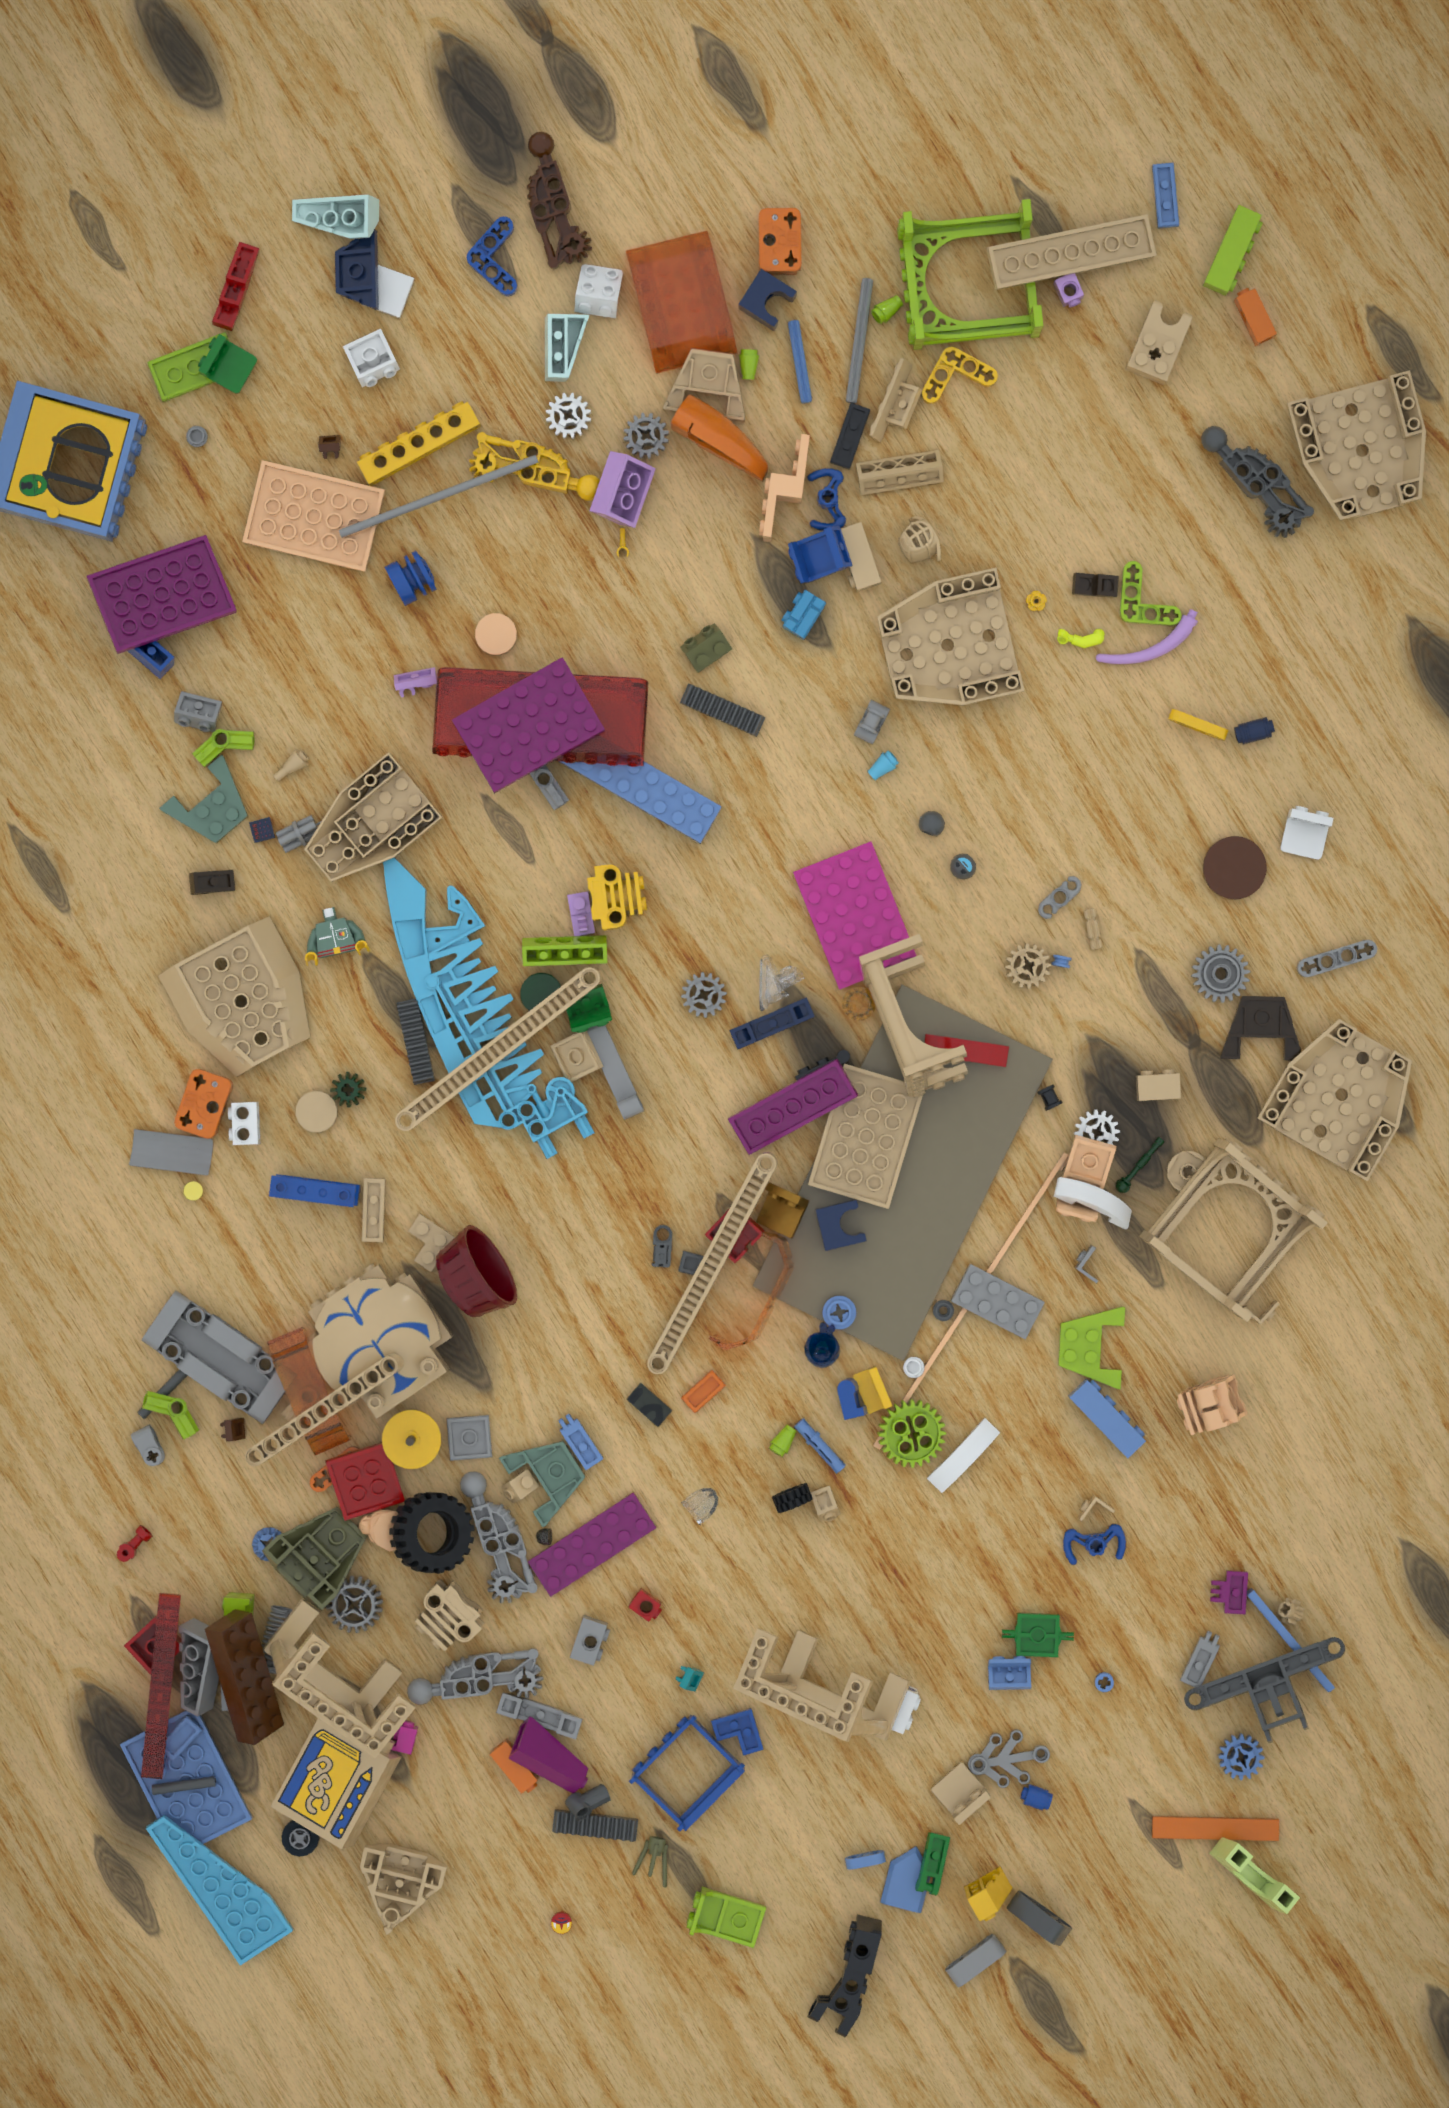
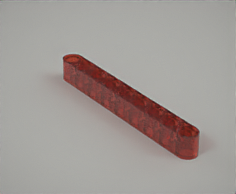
M159 1593L141 1778H163L181 1600L180 1594Z

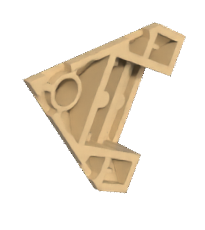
M388 1843L365 1845L360 1868L366 1878L367 1887L378 1915L383 1922L386 1935L419 1908L433 1893L442 1888L447 1866L428 1853Z

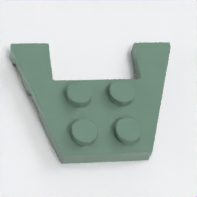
M220 755L208 766V769L220 781L221 785L188 812L175 796L160 807L161 811L215 843H218L248 817L223 755Z
M564 1441L499 1457L508 1474L528 1463L551 1500L533 1511L542 1527L548 1524L586 1477Z

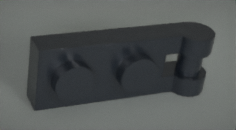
M841 1050L838 1052L837 1057L832 1060L826 1057L817 1061V1067L810 1069L807 1066L798 1070L799 1075L795 1076L796 1080L835 1059H838L840 1064L847 1062L850 1059L849 1052Z

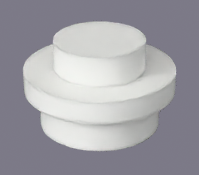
M910 1357L905 1361L903 1369L908 1377L917 1378L923 1374L925 1366L920 1358Z

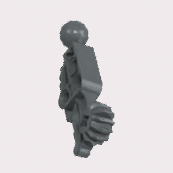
M1218 426L1206 428L1201 436L1203 447L1207 451L1217 452L1223 460L1219 464L1247 497L1252 499L1259 498L1266 505L1267 509L1264 515L1270 520H1266L1264 525H1271L1267 530L1268 533L1275 530L1274 537L1277 538L1281 533L1282 537L1286 538L1288 533L1291 535L1295 533L1294 528L1300 527L1301 519L1309 518L1314 514L1313 507L1308 506L1301 496L1292 489L1290 480L1283 473L1281 467L1271 459L1268 460L1266 454L1263 455L1259 453L1257 448L1254 450L1250 446L1244 449L1236 448L1232 451L1227 445L1228 438L1225 430ZM1237 467H1243L1246 470V476L1238 475ZM1268 469L1275 472V479L1267 477L1266 471ZM1251 483L1259 485L1260 491L1258 493L1251 490ZM1272 489L1286 490L1299 508L1283 503ZM1292 511V513L1287 518H1285L1286 520L1280 524L1278 520L1283 516L1285 517L1289 512Z

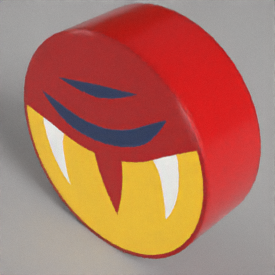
M562 1911L555 1913L551 1919L553 1931L558 1934L567 1933L572 1927L571 1916Z

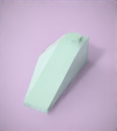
M371 195L292 200V221L349 239L370 238L379 222V199Z

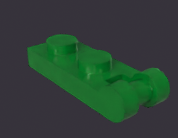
M928 1832L919 1878L915 1886L916 1891H928L929 1894L935 1896L938 1894L950 1837ZM928 1876L933 1877L932 1883H927Z

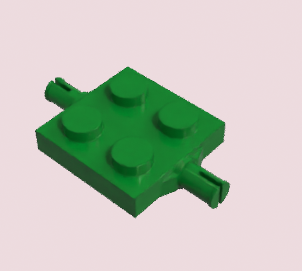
M1017 1613L1015 1630L1002 1629V1638H1014L1016 1656L1058 1657L1061 1640L1074 1641V1637H1068L1074 1636V1632H1061L1059 1614Z

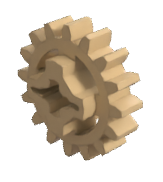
M1026 943L1025 949L1018 945V952L1011 950L1010 953L1013 957L1006 958L1010 962V965L1005 966V969H1010L1007 977H1014L1012 980L1013 984L1017 981L1020 982L1019 988H1022L1024 984L1027 985V989H1031V984L1039 987L1038 981L1045 982L1046 980L1043 976L1050 975L1046 967H1050L1051 964L1045 961L1049 958V955H1042L1044 949L1037 951L1036 944L1030 948L1029 944ZM1026 952L1034 953L1038 958H1030ZM1019 956V966L1014 968V962ZM1025 960H1027L1028 963H1033V966L1031 967V972L1023 969V966L1025 965ZM1042 964L1041 973L1037 977L1036 969L1038 965ZM1025 974L1030 980H1023L1017 975Z

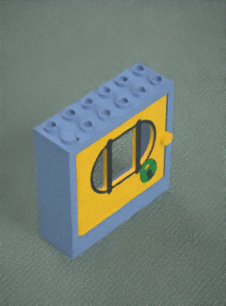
M17 381L0 441V511L112 542L113 538H117L120 526L117 523L119 517L122 518L125 511L123 501L130 493L131 485L128 483L130 476L133 477L136 471L134 461L141 452L142 444L139 443L141 436H145L147 431L146 420L138 413ZM76 427L90 428L103 437L107 449L61 438V435ZM61 444L104 456L105 462L99 484L96 485L50 472L57 445ZM52 479L95 491V493L83 501H66L53 492L49 480ZM6 500H9V501H12V502H16V503H19V504H23V505H27V506H30V507L38 508V509H41V510H45L46 512H42V511H38V510H35V509H31V508H27V507H24V506H20V505H16V504H13V503H9V502H6ZM59 514H60V515H63V516L71 517V518H74V519L82 520V521H85V522H89V523H92V524L100 525L101 528H100V527H97V526L89 525V524H86V523H82V522H79V521L71 520V519H68V518L60 517Z

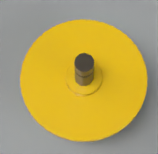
M405 1410L397 1413L387 1422L382 1434V1445L385 1454L394 1464L406 1469H417L426 1466L436 1457L441 1446V1433L437 1423L428 1414L418 1410Z

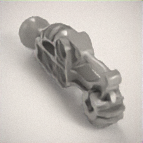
M468 1472L461 1478L460 1489L464 1495L472 1500L471 1512L483 1550L486 1554L494 1557L497 1566L491 1572V1576L495 1580L488 1579L487 1581L489 1585H494L488 1588V1592L496 1591L492 1595V1599L500 1596V1603H503L504 1597H507L508 1603H511L512 1598L510 1595L519 1598L522 1592L535 1593L538 1589L526 1559V1548L518 1524L515 1525V1517L509 1514L511 1511L509 1509L506 1510L503 1504L496 1505L493 1502H485L483 1496L487 1487L485 1477L479 1472ZM483 1520H489L492 1523V1527L489 1530H483L480 1527V1523ZM511 1533L516 1534L519 1538L515 1544H511L506 1540L507 1536ZM489 1540L497 1541V1549L489 1550L486 1546ZM506 1552L520 1558L526 1582L511 1569ZM503 1580H505L506 1583H510V1585H508L507 1590H505L504 1587H499L502 1585Z
M531 1648L530 1650L514 1651V1653L501 1654L499 1652L469 1655L468 1658L461 1657L460 1660H453L450 1666L445 1667V1673L441 1676L440 1683L431 1684L425 1678L414 1679L407 1688L408 1698L417 1705L427 1704L433 1696H442V1700L486 1695L492 1690L493 1686L507 1685L510 1692L519 1689L517 1697L521 1696L522 1691L525 1692V1698H529V1691L535 1696L537 1691L534 1687L542 1688V1685L536 1681L543 1680V1676H536L541 1671V1668L535 1664L539 1652L536 1648ZM479 1658L485 1659L487 1667L479 1669L475 1664L476 1660ZM527 1659L511 1671L492 1672L501 1660ZM523 1667H525V1675H527V1678H531V1681L528 1682V1685H524V1682H520V1679H522L524 1675ZM481 1679L487 1680L489 1688L481 1690L478 1687V1681ZM461 1681L466 1682L468 1690L466 1692L458 1691L457 1683Z

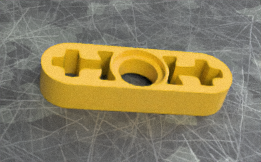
M1171 709L1168 720L1222 741H1225L1228 730L1175 709Z

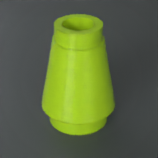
M895 295L874 305L871 314L879 324L887 323L903 306V302Z
M741 349L739 361L742 379L755 380L760 356L758 355V350Z
M786 1425L770 1442L769 1449L780 1457L788 1454L797 1431Z

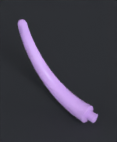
M1190 609L1187 616L1182 615L1175 629L1166 638L1152 647L1128 654H1097L1096 660L1109 664H1134L1158 658L1175 649L1190 635L1192 628L1198 623L1195 620L1198 612Z

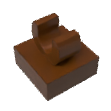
M340 435L319 436V452H323L324 459H327V452L330 451L335 453V459L339 457L341 448Z
M244 1418L224 1420L220 1424L221 1427L225 1426V1434H222L221 1437L226 1438V1441L246 1439Z

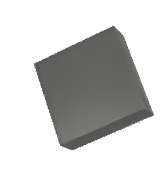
M683 1251L678 1271L694 1275L704 1256Z

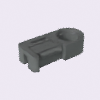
M659 1225L654 1230L653 1245L656 1246H654L653 1261H655V1263H652L653 1267L668 1268L671 1265L673 1233L667 1225ZM665 1228L668 1230L669 1237L667 1240L662 1241L658 1239L657 1231L659 1229Z

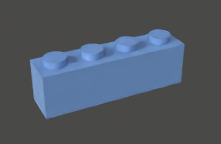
M1085 1379L1068 1397L1129 1458L1146 1442L1143 1438L1145 1433L1137 1425L1133 1428L1128 1423L1130 1418L1123 1410L1118 1412L1113 1407L1116 1403L1108 1395L1103 1397L1100 1394L1101 1387L1094 1380L1089 1382Z

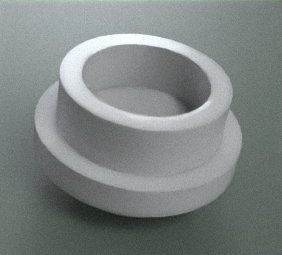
M193 426L188 430L186 438L191 446L201 447L207 442L208 435L204 428Z

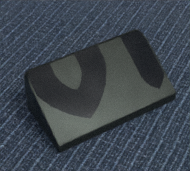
M642 1383L627 1398L634 1407L657 1427L672 1412L665 1403Z

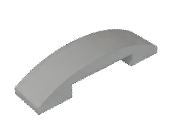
M504 1692L496 1712L523 1721L530 1716L544 1728L556 1731L557 1734L575 1740L583 1720L552 1706Z

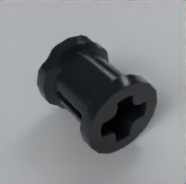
M1054 1084L1037 1092L1044 1101L1046 1111L1063 1103L1057 1097Z

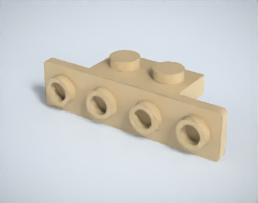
M901 358L895 366L891 383L886 388L884 400L879 405L877 417L870 427L869 435L878 442L882 441L888 424L907 429L922 392L921 388L905 383L912 364L904 358Z

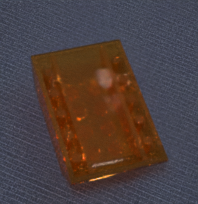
M708 231L626 251L656 374L682 368L691 348L738 354Z

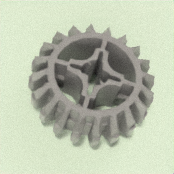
M350 1576V1583L345 1579L337 1596L331 1601L332 1604L326 1606L328 1610L333 1609L328 1614V1617L336 1616L332 1623L335 1625L340 1621V1630L347 1625L348 1633L351 1632L352 1627L355 1628V1633H359V1626L366 1631L368 1629L366 1623L373 1627L375 1623L372 1618L375 1620L380 1618L375 1612L383 1611V1608L377 1606L383 1603V1599H376V1597L381 1595V1592H373L377 1585L374 1584L371 1588L368 1587L370 1579H367L364 1584L361 1583L362 1576L358 1577L357 1582H355L354 1576ZM359 1588L364 1592L355 1596L346 1589ZM340 1594L346 1602V1608L342 1612L338 1608ZM368 1596L372 1604L369 1615L363 1606V1601ZM362 1598L358 1604L360 1608L354 1607L347 1611L351 1605L350 1600L355 1602ZM350 1613H355L363 1619L352 1621L345 1617Z

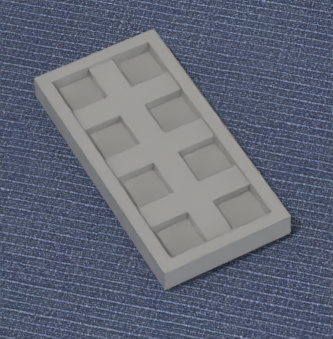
M969 1264L950 1300L1025 1340L1045 1303L972 1264Z

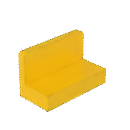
M876 1366L853 1375L854 1380L858 1383L859 1393L869 1414L892 1406Z

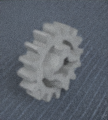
M641 413L640 419L637 416H633L635 422L628 421L627 424L630 428L624 429V433L628 434V436L623 439L625 442H629L626 448H633V456L637 452L640 453V459L644 455L651 459V454L653 453L658 457V450H665L662 444L669 442L667 438H664V436L669 435V431L663 430L666 427V423L660 424L661 418L659 416L653 419V413H650L649 417H645V414ZM645 422L649 423L648 426H642V427H641V426L639 425V424L645 423ZM657 428L660 431V440L654 435ZM633 432L638 436L635 444L632 440ZM650 432L651 439L649 440L648 438H646L645 440H642L643 437L641 433L646 434ZM650 445H651L652 447H654V448L648 449V450H644V449H643L644 446H650Z
M701 972L700 978L694 974L693 981L686 980L689 986L682 987L686 994L681 995V998L687 999L683 1005L690 1006L689 1013L695 1010L696 1017L703 1013L704 1018H707L708 1012L714 1016L715 1009L722 1010L719 1004L726 1003L722 996L727 995V992L721 991L725 985L718 984L719 977L713 980L712 973L705 977L704 972ZM701 981H709L714 986L710 988L703 986ZM695 984L697 988L696 993L690 998V990ZM701 989H704L705 992L713 990L708 995L707 1001H704L703 998L695 1000L701 994ZM718 992V1000L713 1006L711 1002L712 997ZM698 1002L705 1004L707 1009H699L694 1004Z

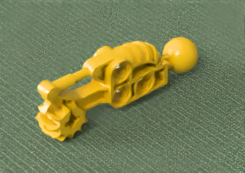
M484 432L477 434L479 448L472 452L476 459H469V463L474 465L469 468L470 472H476L474 478L528 458L527 452L535 449L538 451L536 457L539 463L512 473L518 475L523 484L567 494L569 489L577 491L581 499L586 501L594 499L600 479L591 474L584 475L580 479L571 477V471L567 465L568 460L563 459L562 454H556L553 452V449L546 450V447L534 442L521 440L512 442L486 435ZM488 444L513 448L520 460L501 457ZM489 458V462L492 466H488L487 469H484L482 464H486ZM527 469L533 471V476L529 479L522 476L523 472ZM546 474L554 476L551 483L543 482V477Z

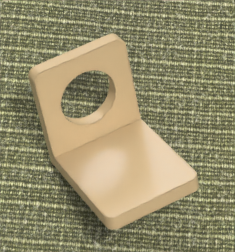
M1275 1300L1259 1318L1247 1307L1243 1306V1308L1253 1315L1252 1318L1258 1324H1262L1265 1320L1269 1321L1276 1314L1274 1310L1280 1303Z
M1093 1495L1090 1501L1086 1499L1080 1507L1082 1512L1078 1519L1082 1522L1096 1501L1112 1513L1115 1510Z

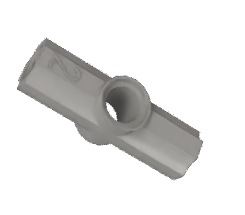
M546 765L530 773L554 811L569 801ZM541 774H548L550 776L548 784L542 785L539 783L538 778Z

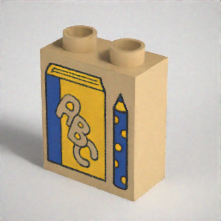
M318 1718L271 1807L340 1849L354 1846L401 1759L400 1755L391 1751L395 1742L390 1739L379 1755L373 1758Z

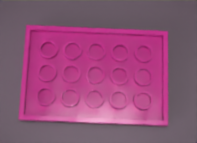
M872 842L865 843L793 872L839 990L863 981L859 961L860 956L909 938ZM913 949L884 960L883 966L887 968L916 957V953Z

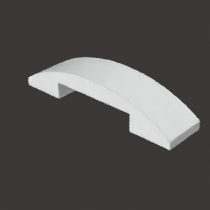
M1063 1177L1057 1179L1054 1197L1071 1205L1078 1202L1108 1216V1222L1123 1229H1128L1132 1210L1122 1200L1099 1187L1082 1181Z
M986 1418L927 1477L941 1493L956 1481L999 1435L1000 1432Z

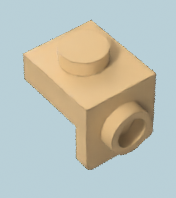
M528 1469L502 1485L505 1497L512 1503L521 1500L539 1487Z

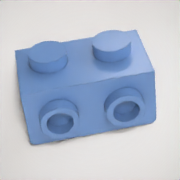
M996 1656L989 1659V1690L1031 1689V1659H1026L1025 1656H1016L1013 1659Z

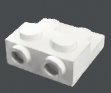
M381 329L343 346L362 387H372L377 384V380L383 377L391 378L396 375V371L400 370Z

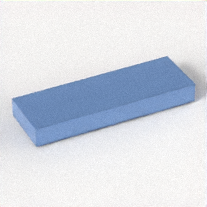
M1174 163L1153 164L1152 173L1157 228L1179 227Z

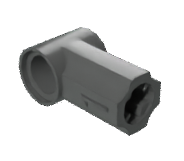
M600 1784L583 1794L579 1792L571 1794L566 1799L565 1804L575 1819L582 1821L591 1814L593 1809L611 1801L607 1788L604 1784Z

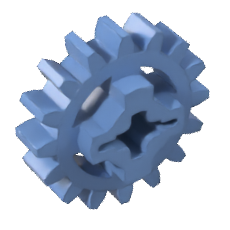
M1242 1733L1239 1734V1738L1232 1734V1740L1229 1742L1225 1739L1226 1746L1219 1747L1223 1751V1753L1218 1754V1758L1223 1759L1219 1765L1220 1767L1226 1766L1223 1770L1224 1773L1231 1772L1230 1777L1233 1779L1236 1775H1238L1240 1780H1243V1775L1251 1779L1250 1773L1253 1772L1257 1775L1256 1768L1263 1767L1259 1760L1264 1759V1756L1259 1754L1263 1751V1748L1256 1747L1259 1743L1257 1740L1251 1742V1735H1248L1245 1739ZM1240 1743L1248 1744L1252 1748H1244ZM1233 1747L1231 1755H1228L1230 1748ZM1238 1749H1239L1240 1752H1242L1243 1755H1244V1756H1243L1244 1765H1243V1763L1238 1759V1757H1239V1755H1238V1753H1239V1752H1238ZM1254 1758L1253 1764L1249 1767L1251 1759ZM1231 1765L1240 1766L1242 1770H1236Z

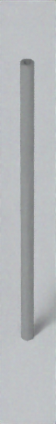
M536 455L342 528L339 530V533L343 538L539 463Z

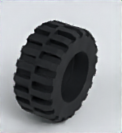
M426 1492L415 1494L413 1498H407L404 1501V1506L399 1505L396 1509L398 1515L392 1517L391 1522L394 1523V1526L389 1529V1535H393V1540H390L391 1547H396L397 1550L394 1553L397 1558H402L401 1563L417 1572L439 1574L444 1573V1571H451L455 1568V1564L460 1565L464 1561L462 1556L469 1554L471 1550L468 1548L469 1543L473 1544L474 1537H471L474 1525L469 1523L472 1517L470 1513H465L466 1507L463 1503H458L457 1498L448 1496L445 1493ZM428 1513L439 1514L444 1520L447 1530L444 1544L434 1553L424 1551L417 1538L418 1525Z

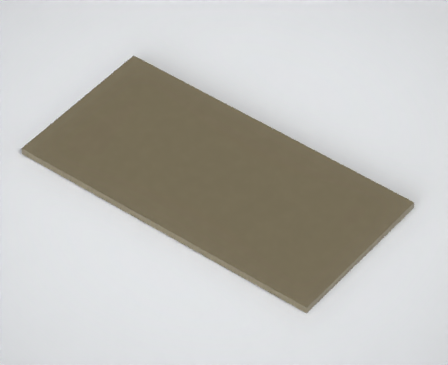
M901 985L896 995V1000L908 1028L919 1040L924 1042L925 1034L1009 1046L1006 1067L963 1061L956 1065L949 1063L943 1066L944 1068H953L965 1063L968 1074L964 1075L965 1079L954 1083L951 1080L946 1082V1086L938 1090L933 1088L925 1090L926 1093L921 1100L889 1209L857 1200L858 1208L848 1210L841 1216L840 1227L845 1233L850 1235L860 1232L865 1233L867 1241L825 1251L815 1209L854 1199L808 1185L813 1169L812 1165L798 1193L799 1196L810 1200L795 1235L793 1238H789L778 1233L753 1287L823 1322L825 1321L822 1311L827 1300L834 1296H845L854 1303L856 1317L849 1327L840 1330L904 1361L1053 1059ZM882 1023L861 1069L904 1081L903 1074ZM837 1303L836 1311L830 1315H837L841 1322L842 1314L848 1310H842Z

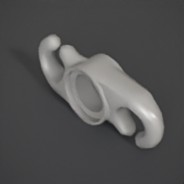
M1069 876L1068 881L1075 882L1076 888L1070 890L1068 882L1064 881L1060 887L1053 890L1039 904V915L1045 919H1051L1052 914L1045 913L1043 910L1044 906L1050 905L1052 913L1056 914L1058 909L1065 906L1080 892L1081 881L1075 876ZM1058 891L1066 895V900L1062 904L1056 903L1054 900V894Z

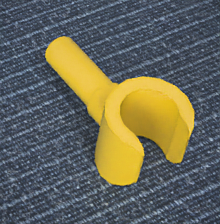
M620 528V547L616 552L618 557L621 548L626 549L627 557L629 555V549L626 547L625 528Z

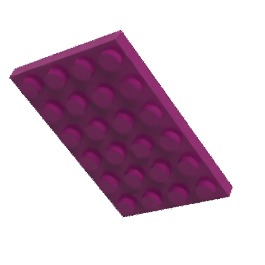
M206 535L87 575V581L117 654L237 613Z
M563 657L452 719L453 724L494 794L605 731Z

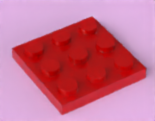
M382 1442L325 1460L345 1521L405 1501L394 1464L385 1454Z

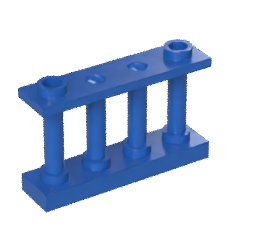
M276 1174V1176H271L269 1197L354 1207L358 1206L360 1185Z

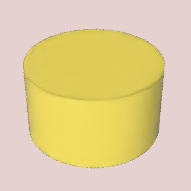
M193 1181L185 1184L183 1195L186 1199L193 1201L202 1196L203 1188L198 1182Z

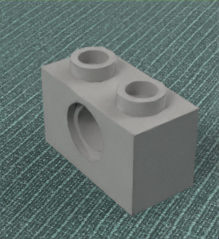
M584 1615L570 1658L593 1666L595 1661L600 1662L603 1649H600L602 1641H607L610 1629H607L608 1623ZM593 1636L596 1638L597 1643L594 1646H588L585 1643V1638Z

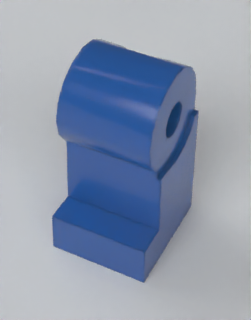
M852 1378L844 1379L837 1387L844 1420L865 1416L868 1413L866 1405L860 1406L857 1394L859 1389L858 1383Z

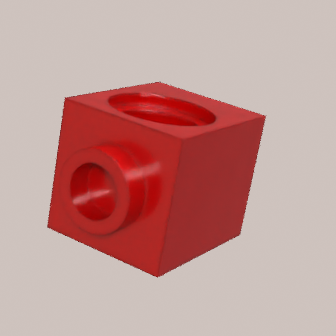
M640 1588L628 1608L649 1622L651 1618L655 1620L661 1613L662 1609L659 1607L662 1602ZM649 1601L652 1603L653 1608L650 1611H644L641 1608V1603Z

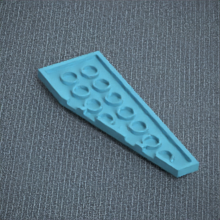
M163 1815L146 1826L150 1836L239 1965L244 1964L293 1931V1927L269 1893L168 1817Z

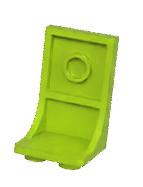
M702 1887L700 1892L696 1891L693 1900V1908L695 1910L694 1912L690 1911L686 1928L689 1929V1935L692 1936L694 1933H705L754 1948L766 1906Z

